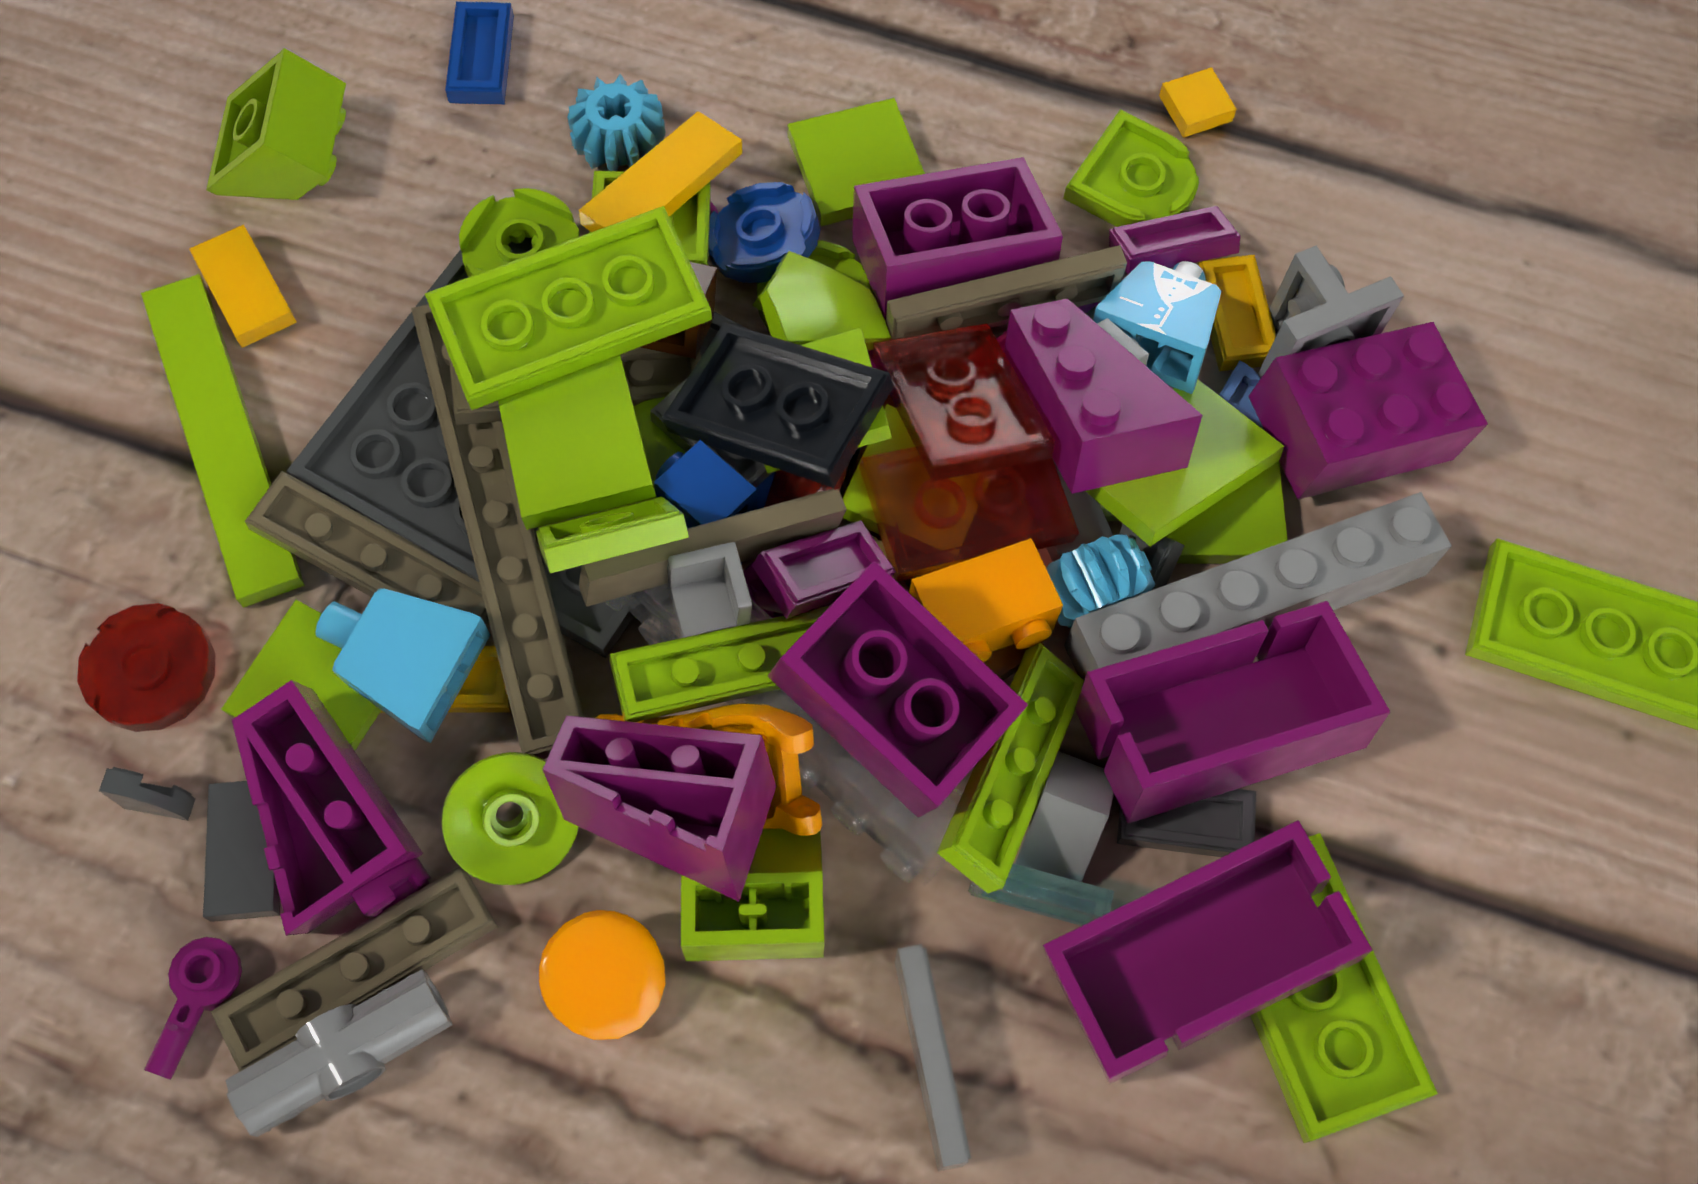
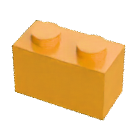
M1032 538L913 578L909 593L983 663L992 656L993 651L1015 644L1017 649H1026L1046 640L1052 634V630H1054L1063 608V603Z

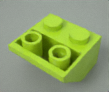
M763 829L739 902L681 875V948L686 961L824 958L821 830L815 835L799 836L784 829Z

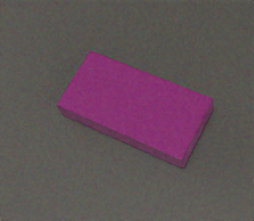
M1212 206L1109 229V247L1121 246L1127 261L1125 271L1129 274L1141 262L1145 261L1173 268L1182 261L1196 263L1239 253L1241 236L1219 207Z
M862 521L762 551L752 564V567L786 619L834 603L873 561L877 562L891 577L896 572Z

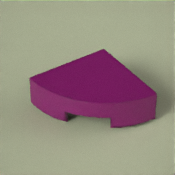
M412 859L383 873L350 895L364 915L376 917L387 908L429 884L428 880L431 877L419 859Z

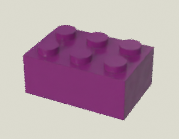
M1024 157L854 186L852 240L884 320L887 317V301L1048 263L1060 258L1063 234Z
M1434 322L1276 357L1248 396L1264 430L1284 445L1279 462L1298 500L1452 461L1488 425Z
M875 561L861 573L791 646L768 674V677L917 818L938 808L1028 706L1019 695Z

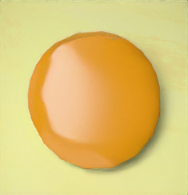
M595 910L585 912L564 923L548 940L542 952L539 965V985L547 1008L558 1021L573 1033L593 1040L619 1039L642 1028L659 1007L666 984L664 960L653 936L637 920L615 911Z

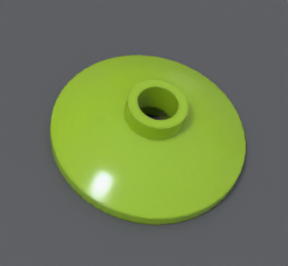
M520 752L492 755L470 766L454 782L443 805L442 833L450 855L465 872L491 884H523L547 874L568 854L576 839L579 826L564 820L543 772V767L546 763L545 759ZM514 802L521 806L520 814L514 820L502 821L496 817L498 808L504 803Z

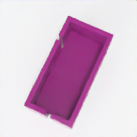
M1328 601L1277 615L1274 617L1269 629L1264 621L1261 620L1088 671L1075 707V711L1098 760L1109 757L1104 773L1128 824L1365 749L1390 714L1387 704ZM1255 657H1257L1258 661L1253 663Z
M1299 820L1043 945L1045 955L1109 1084L1166 1057L1169 1049L1164 1042L1165 1040L1173 1038L1178 1050L1187 1047L1360 962L1373 950L1339 891L1326 896L1318 908L1313 901L1312 896L1322 892L1331 876Z

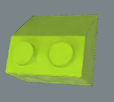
M285 48L227 97L206 190L219 196L298 200L317 185H325L331 178L337 163V157L332 152L335 137L342 128L346 117V110L342 107L346 83Z

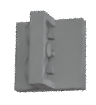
M1317 245L1296 253L1269 308L1276 338L1258 375L1261 378L1276 357L1381 334L1404 297L1403 293L1390 276L1348 294L1340 272L1335 266L1327 262Z

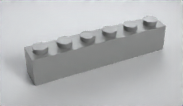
M1422 492L1077 617L1074 620L1064 647L1077 674L1085 680L1088 671L1263 620L1269 629L1275 616L1328 601L1331 608L1336 610L1426 576L1452 545Z

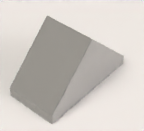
M1058 751L1030 820L1012 873L1070 896H1076L1109 817L1114 795L1104 773V768Z

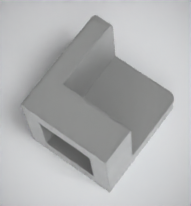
M735 542L677 554L668 558V588L681 638L750 623L752 602Z

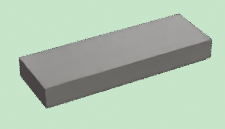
M922 944L898 948L894 962L937 1169L939 1172L963 1167L969 1162L968 1160L971 1158L927 950L926 947H922Z

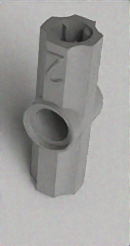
M421 969L357 1006L355 1004L342 1005L307 1022L295 1034L297 1040L225 1080L228 1088L227 1097L236 1117L243 1123L249 1135L258 1137L265 1132L271 1131L272 1128L294 1118L300 1112L323 1099L326 1101L339 1099L368 1085L386 1070L384 1064L452 1026L449 1011L429 975Z

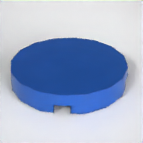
M783 182L757 183L739 189L726 198L729 204L719 214L713 211L710 215L709 257L712 264L725 277L742 283L770 281L777 270V266L788 251L808 258L817 246L821 230L812 199L805 193L802 195L795 192L792 185Z

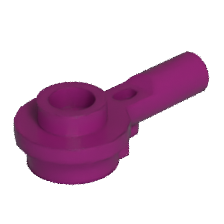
M203 937L192 940L180 948L172 959L168 977L170 988L177 1001L144 1068L145 1071L170 1080L172 1079L204 1010L212 1011L219 1007L223 1001L232 995L239 985L242 966L241 959L234 947L219 938Z

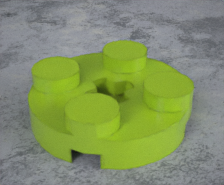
M531 188L513 189L515 197H506L497 202L494 195L480 201L464 219L459 233L462 260L467 276H474L580 237L579 228L575 224L573 214L568 206L550 193ZM525 237L532 238L533 248L526 253H512L511 248L508 246L511 241L521 243Z

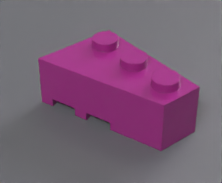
M1068 298L1010 310L1002 364L1018 394H1021L1024 405L1071 494L1188 468L1203 416L1199 411Z
M290 680L232 719L252 804L258 808L267 844L264 852L268 868L274 872L284 911L280 916L286 936L310 933L353 903L354 899L350 895L351 893L392 868L409 860L416 859L423 854L313 689Z
M566 715L543 767V772L564 820L739 902L776 790L775 779L762 735Z

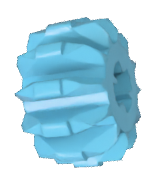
M619 74L614 83L606 84L596 77L594 91L578 89L576 104L569 106L567 118L569 128L572 130L570 132L572 146L576 149L577 155H585V160L589 163L591 169L605 163L609 171H617L619 166L622 165L631 167L639 158H642L664 140L666 134L665 121L662 119V105L656 94H648V89L645 87L643 80L627 86L621 74Z
M1116 534L1109 538L1102 536L1094 542L1082 543L1079 548L1063 553L1059 560L1049 563L1046 568L1063 603L1058 622L1060 625L1067 626L1068 628L1072 627L1077 617L1146 593L1155 586L1150 573L1152 568L1145 552L1140 551L1135 539L1122 534Z

